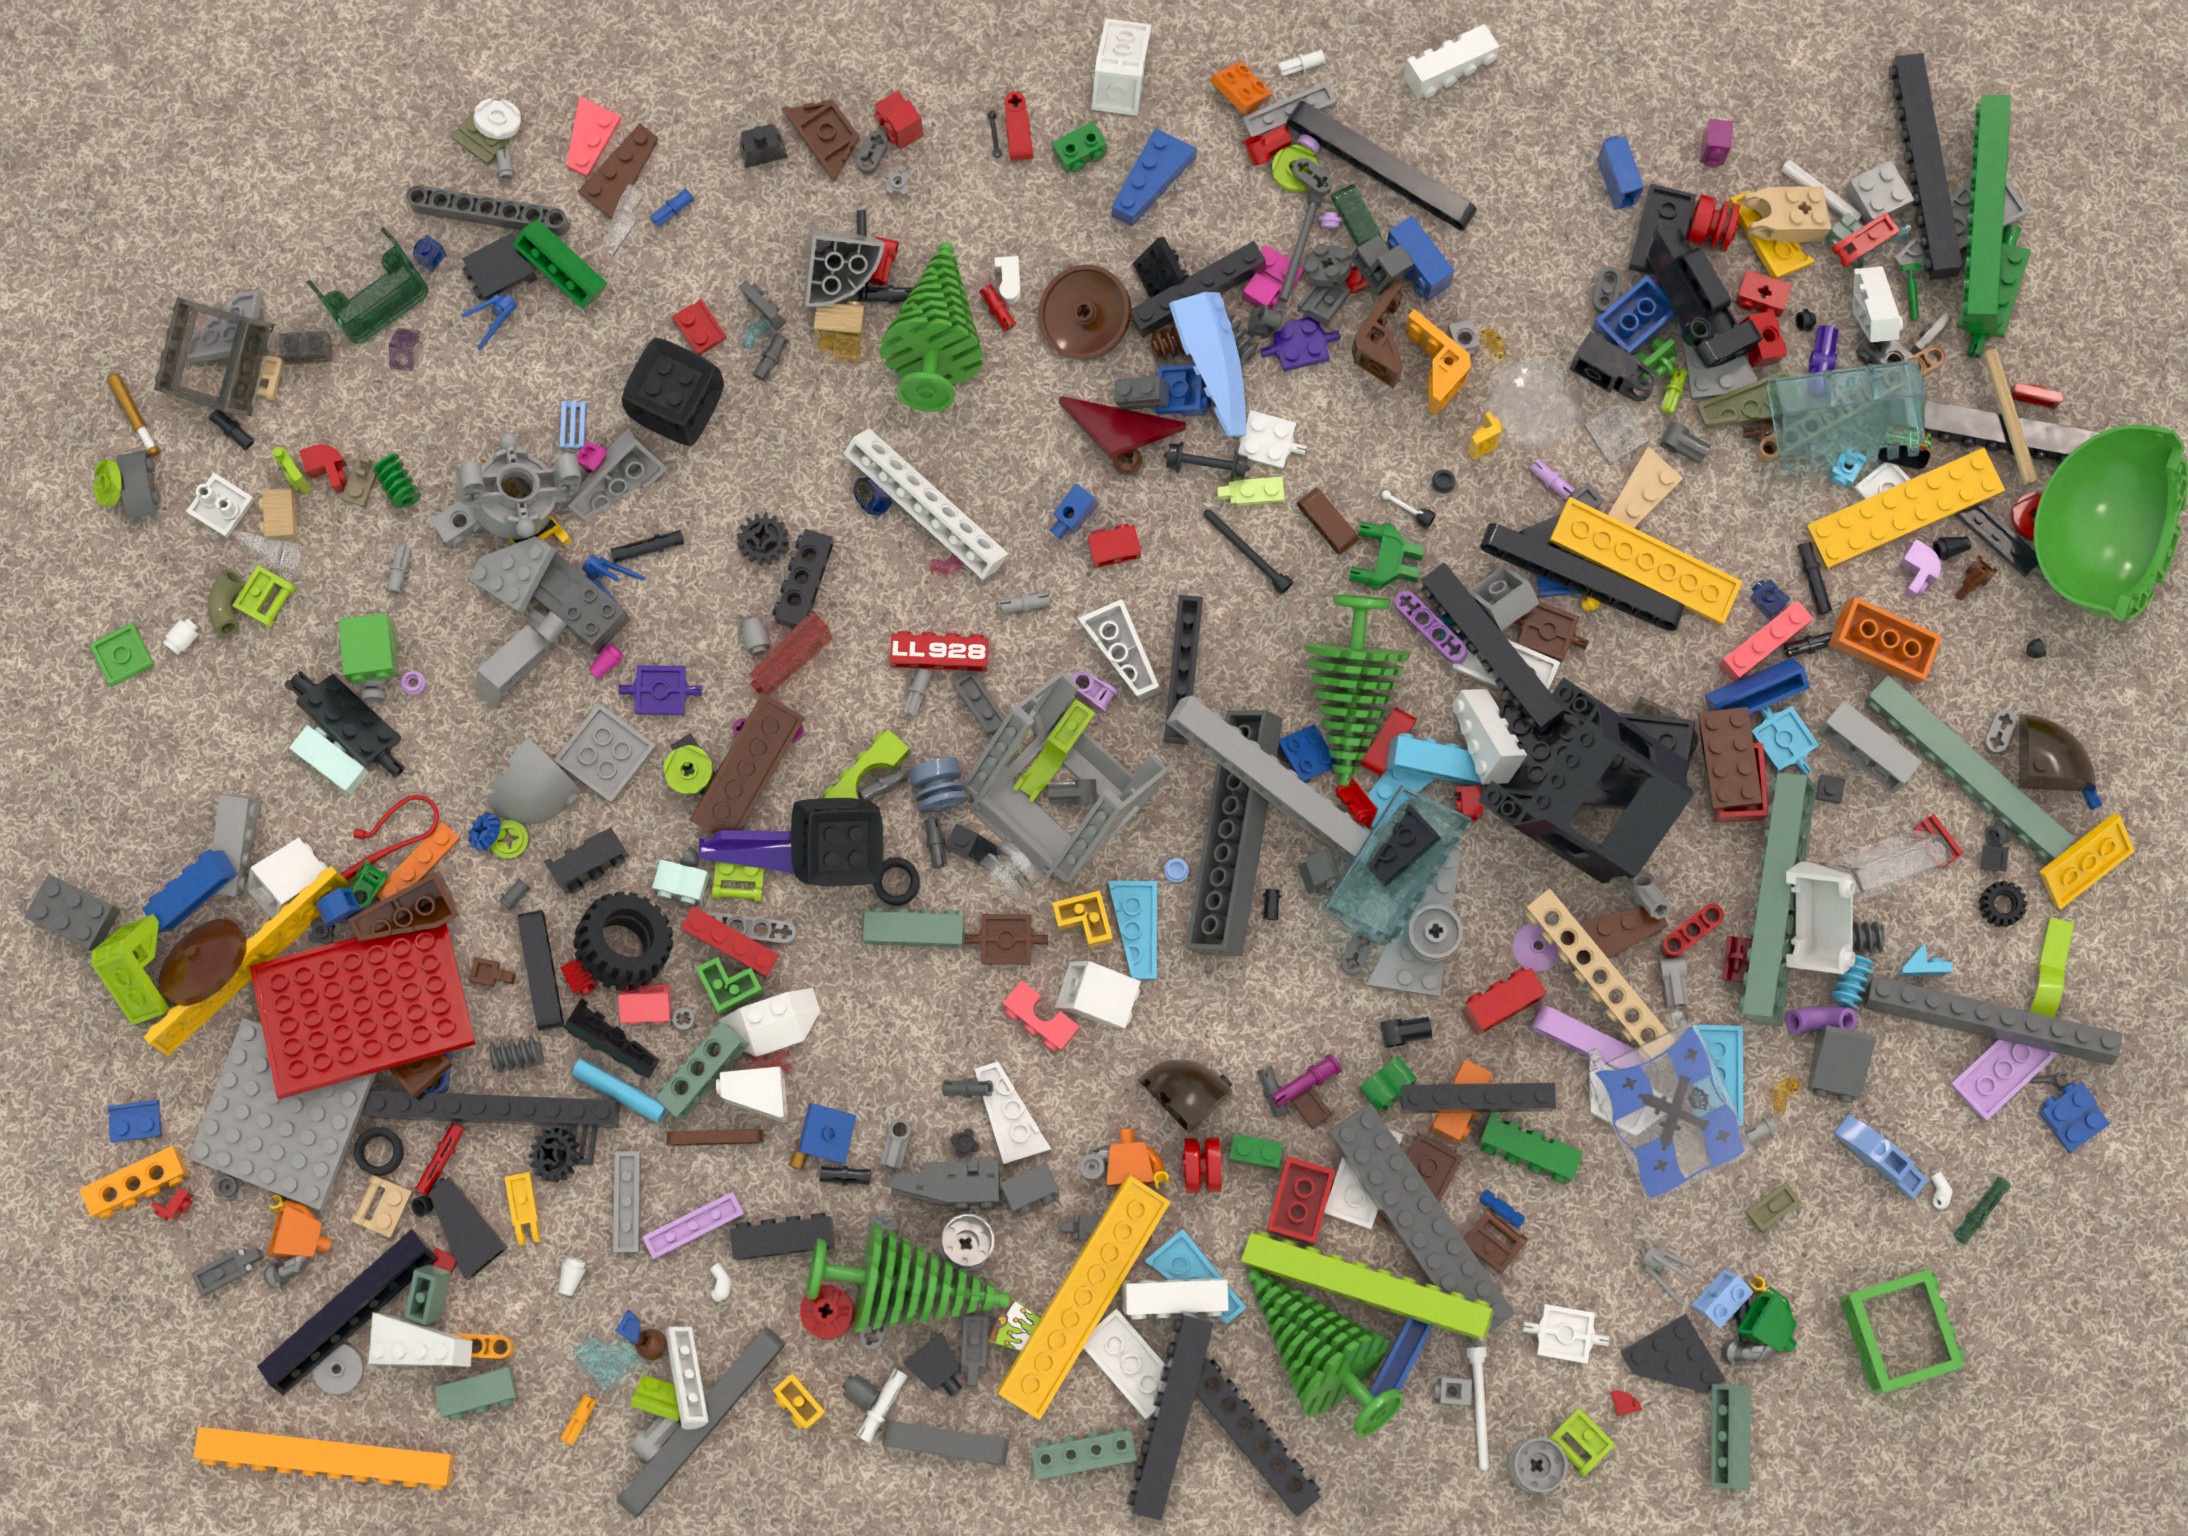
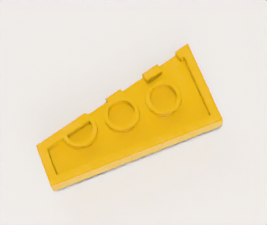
M1750 190L1728 200L1731 209L1734 203L1740 204L1739 223L1771 278L1780 279L1813 265L1814 259L1810 255L1807 257L1800 250L1802 246L1798 242L1776 243V240H1764L1747 234L1746 229L1749 228L1751 223L1763 219L1758 211L1750 209L1741 203L1743 196L1751 193Z

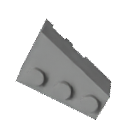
M528 624L522 630L517 629L510 637V641L505 645H499L491 658L488 660L484 659L479 663L476 668L475 692L493 708L497 709L501 705L499 700L508 690L512 693L517 688L513 684L524 674L527 676L548 654L549 642Z

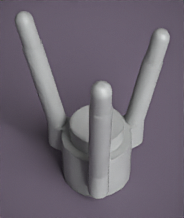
M1652 1245L1641 1261L1646 1265L1644 1270L1655 1278L1678 1305H1682L1683 1302L1655 1269L1660 1271L1665 1266L1688 1281H1692L1693 1278L1669 1263L1667 1258L1688 1267H1693V1263L1666 1252L1661 1247L1657 1249Z

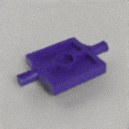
M1307 317L1285 322L1282 330L1273 334L1274 345L1260 348L1262 358L1276 355L1281 362L1283 372L1329 361L1327 342L1341 340L1339 330L1325 333L1320 326V322Z
M637 665L636 679L633 685L619 684L618 692L619 695L631 694L634 696L636 715H684L687 695L702 696V686L687 685L685 666Z

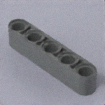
M887 1420L883 1446L1006 1465L1009 1439Z

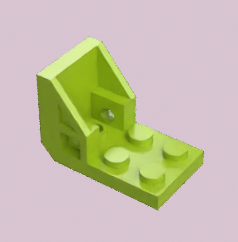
M154 914L122 925L92 950L91 965L132 1025L163 1015L170 1009L143 969L144 966L155 958L159 921Z

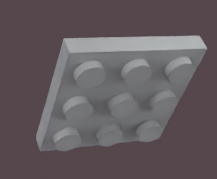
M598 703L554 758V762L613 804L657 746Z

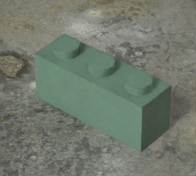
M510 1367L434 1387L440 1415L443 1418L448 1417L449 1421L464 1418L463 1413L473 1411L474 1415L489 1411L488 1406L498 1404L499 1408L513 1405V1399L519 1398L513 1368Z

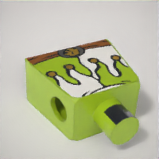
M1011 1298L1009 1306L1003 1308L988 1342L1021 1352L1040 1318Z

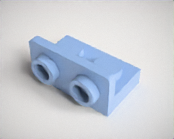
M1724 1269L1691 1306L1698 1313L1708 1317L1717 1327L1721 1328L1753 1294V1291L1739 1275Z

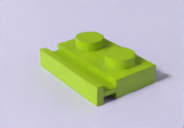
M643 1374L635 1394L631 1398L630 1406L678 1422L680 1414L675 1385Z

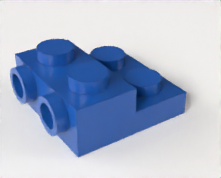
M1196 364L1158 366L1157 376H1161L1169 383V405L1166 407L1156 406L1155 412L1158 415L1179 413L1183 416L1206 415V410L1211 407V398L1207 397L1203 389L1207 386L1201 374L1196 375L1193 369Z
M2071 1082L2068 1086L2061 1089L2063 1095L2057 1099L2054 1096L2047 1099L2041 1104L2044 1108L2038 1112L2068 1153L2074 1151L2110 1124L2096 1106V1099L2083 1082L2078 1084Z

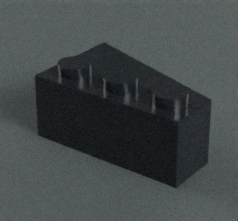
M611 827L584 840L585 844L575 850L571 848L565 850V856L554 862L551 858L544 861L565 894L579 892L584 888L583 884L587 881H596L605 875L604 871L608 868H617L626 862L625 858L629 854Z

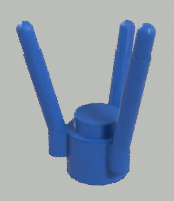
M495 294L491 299L461 314L462 317H466L494 304L492 310L498 317L490 326L489 332L477 346L479 350L488 342L503 321L517 308L516 302L509 295L503 294L499 297Z
M595 555L589 556L582 567V570L588 574L587 578L617 604L618 602L597 580V578L602 579L606 575L618 581V576L608 571V567L640 580L646 579L641 574L609 562L603 557L599 559Z

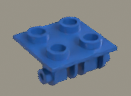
M1315 724L1279 739V751L1287 758L1286 763L1290 762L1289 768L1294 769V772L1299 776L1298 778L1304 783L1309 782L1310 778L1333 769L1332 763H1338L1335 758L1330 757L1329 747Z

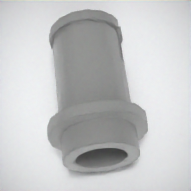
M503 149L496 151L498 163L496 173L500 180L509 181L515 175V169L512 168L511 151L505 149L504 155Z
M1764 1117L1762 1122L1743 1130L1750 1144L1769 1134L1773 1136L1774 1132L1778 1130L1771 1117L1768 1119Z

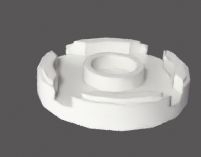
M495 98L481 101L476 106L473 117L475 127L480 133L493 139H507L519 131L521 115L514 104L504 99L500 101L494 100Z

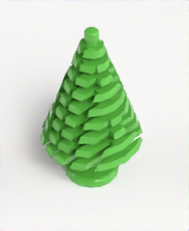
M942 242L940 244L939 251L932 256L930 263H928L921 275L922 278L916 282L900 308L899 315L892 321L880 342L882 344L879 349L881 359L887 357L885 365L891 371L896 369L895 374L902 377L897 387L898 398L908 407L923 412H937L951 406L955 398L953 385L969 380L980 371L983 365L980 359L984 358L977 329L974 325L973 316H971L970 307H968L969 301L963 288L964 284L958 270L957 259L955 255L952 256L953 245L949 242Z
M1333 594V603L1335 605L1353 608L1350 645L1306 643L1304 648L1305 652L1349 658V660L1338 658L1307 659L1308 665L1311 668L1348 673V675L1340 673H1311V678L1313 682L1318 684L1347 687V689L1316 688L1314 690L1318 698L1345 702V704L1318 703V706L1322 713L1344 716V719L1324 718L1322 719V724L1325 728L1344 730L1343 733L1338 734L1326 733V739L1329 743L1342 744V748H1330L1329 754L1330 757L1342 759L1340 764L1332 763L1334 772L1340 773L1337 786H1349L1351 775L1358 774L1361 767L1353 765L1352 760H1363L1367 754L1365 751L1354 750V746H1370L1372 737L1355 735V732H1375L1379 727V723L1364 720L1357 721V717L1379 718L1383 717L1385 709L1359 705V703L1387 704L1392 696L1385 693L1360 690V688L1393 690L1398 682L1392 679L1376 678L1361 674L1398 676L1402 674L1405 668L1394 664L1374 663L1363 660L1402 662L1407 661L1411 653L1395 649L1365 646L1368 610L1388 609L1391 599Z
M876 1222L872 1223L868 1234L861 1269L826 1263V1241L817 1238L814 1244L808 1274L806 1299L814 1300L817 1298L822 1279L858 1284L854 1316L855 1333L865 1330L869 1315L870 1330L880 1329L885 1312L886 1327H895L901 1309L902 1325L911 1324L917 1305L918 1323L925 1322L930 1316L934 1296L936 1297L933 1313L934 1320L943 1319L949 1298H951L950 1317L959 1315L963 1300H966V1313L975 1312L978 1302L982 1303L981 1311L991 1310L992 1305L1007 1308L1010 1304L1011 1297L1009 1293L994 1292V1286L987 1282L984 1290H980V1278L974 1275L971 1276L967 1288L966 1271L959 1267L957 1274H955L953 1285H950L953 1267L952 1263L945 1259L942 1262L937 1282L938 1255L930 1252L923 1269L924 1248L915 1245L911 1260L909 1261L910 1240L901 1237L896 1255V1233L888 1229L882 1243V1226Z
M1258 1268L1250 1270L1247 1274V1279L1255 1285L1253 1289L1256 1300H1260L1259 1308L1262 1314H1266L1265 1321L1271 1330L1270 1334L1274 1343L1277 1340V1351L1280 1357L1283 1358L1282 1362L1285 1370L1290 1373L1289 1380L1294 1387L1297 1399L1299 1398L1300 1406L1304 1415L1307 1414L1308 1417H1315L1317 1412L1321 1415L1329 1411L1330 1407L1333 1409L1342 1403L1345 1394L1348 1397L1352 1394L1364 1408L1355 1419L1353 1430L1359 1438L1367 1437L1383 1427L1397 1413L1405 1397L1398 1389H1389L1374 1397L1362 1384L1364 1377L1367 1380L1386 1355L1389 1345L1388 1339L1379 1333L1372 1332L1366 1326H1359L1360 1323L1349 1318L1347 1319L1337 1311L1334 1313L1331 1307L1325 1304L1323 1306L1319 1301L1303 1296L1301 1291H1292V1286L1279 1284V1280L1273 1276H1268L1266 1279Z

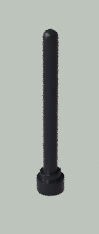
M1210 509L1204 511V517L1273 581V589L1279 595H1283L1292 586L1294 581L1288 575L1278 574Z

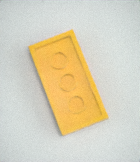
M2113 813L2039 871L2055 907L2061 910L2135 852L2121 816Z

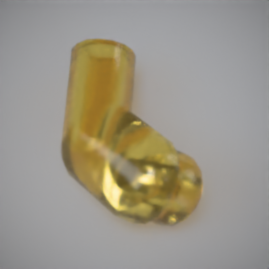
M1784 1078L1774 1087V1111H1786V1097L1797 1091L1800 1087L1799 1081L1796 1078Z

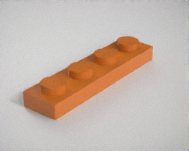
M441 822L432 835L425 838L387 878L375 895L379 899L384 900L420 881L461 838L446 824Z

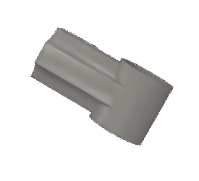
M543 608L533 609L528 615V624L551 644L567 626L552 611L548 613Z
M1685 958L1659 959L1658 970L1661 971L1659 972V977L1664 985L1666 1006L1681 1007L1688 1005Z
M897 1118L890 1123L881 1160L882 1165L902 1169L909 1140L913 1133L912 1125L907 1120ZM904 1123L907 1126V1133L902 1137H897L894 1133V1128L896 1125Z
M659 1416L647 1430L642 1431L634 1439L630 1447L643 1460L649 1463L681 1424Z

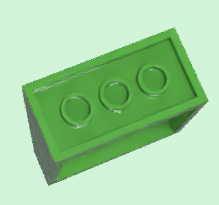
M1930 1269L1839 1297L1872 1395L1895 1390L1964 1367L1963 1361H1965L1963 1351L1956 1345L1954 1339L1956 1337L1955 1328L1951 1322H1948L1945 1314L1948 1312L1946 1302L1943 1298L1939 1297L1937 1288H1939L1938 1279L1934 1273L1931 1274ZM1923 1282L1950 1361L1889 1380L1862 1301Z

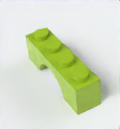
M889 729L885 733L880 732L872 741L874 745L868 751L863 750L856 758L857 763L851 769L849 767L845 769L839 777L840 781L835 787L831 785L824 792L823 797L859 799L857 790L862 777L869 771L877 768L897 769L910 755V748Z

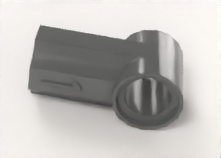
M1670 422L1659 441V445L1667 451L1680 453L1698 464H1701L1711 447L1710 444L1690 434L1685 426L1677 422Z
M1096 779L1074 780V782H1048L1049 803L1075 802V804H1095L1097 802Z

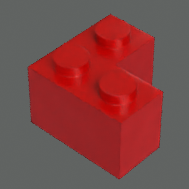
M899 90L874 104L876 113L873 115L880 127L885 126L889 142L892 145L896 144L899 150L924 136L922 118L911 101L904 100Z

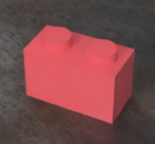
M647 984L645 986L640 985L638 989L629 990L626 987L624 991H619L620 1022L635 1025L641 1022L651 1021L654 1024H661L670 1021L672 1014L670 984Z

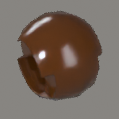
M1138 449L1113 458L1114 468L1122 475L1129 476L1135 474L1143 464V457ZM1123 457L1128 459L1132 457V464L1127 462L1123 464Z
M658 1329L642 1331L639 1334L641 1336L637 1345L635 1344L638 1355L645 1360L654 1361L661 1358L667 1345L665 1335Z

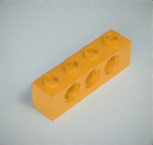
M170 1146L80 1188L79 1191L90 1217L104 1220L113 1216L116 1209L133 1207L138 1203L137 1200L144 1196L151 1198L160 1194V1189L165 1186L175 1187L183 1183V1178L189 1176L179 1149ZM162 1167L164 1171L162 1178L155 1180V1170ZM139 1178L140 1187L132 1191V1181ZM112 1189H116V1199L109 1202L108 1193Z

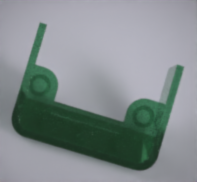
M384 227L380 230L392 246L391 249L383 254L381 264L387 273L348 300L341 291L337 290L323 296L311 280L306 282L344 334L355 344L364 343L423 301L429 291L426 282L396 239Z

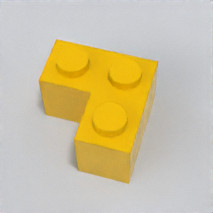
M1100 891L1052 903L1058 931L1083 925L1089 949L1113 943Z

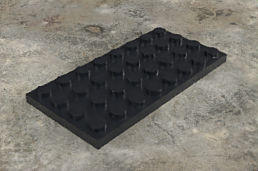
M1500 700L1499 717L1506 719L1509 724L1507 730L1510 735L1515 734L1519 740L1518 748L1524 749L1527 756L1508 783H1500L1498 785L1515 797L1531 799L1584 722L1564 709V717L1540 733L1537 728L1533 730L1525 720L1527 717L1522 710L1517 711L1510 700ZM1618 712L1689 763L1696 724L1695 720ZM1616 755L1582 805L1625 810L1649 777V774L1623 756ZM1485 784L1484 791L1489 784Z

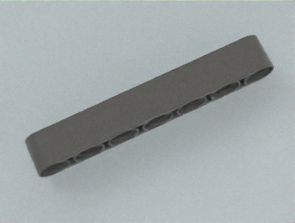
M413 186L406 193V198L412 210L419 214L522 230L533 223L529 219L537 215L539 216L538 220L556 236H562L569 230L567 217L564 211L559 208L425 186ZM424 197L421 202H414L416 198ZM440 201H447L444 206H437ZM463 205H470L467 210H460ZM493 208L491 213L483 214L485 209ZM516 212V215L514 217H506L508 213ZM557 219L563 220L559 225H552Z

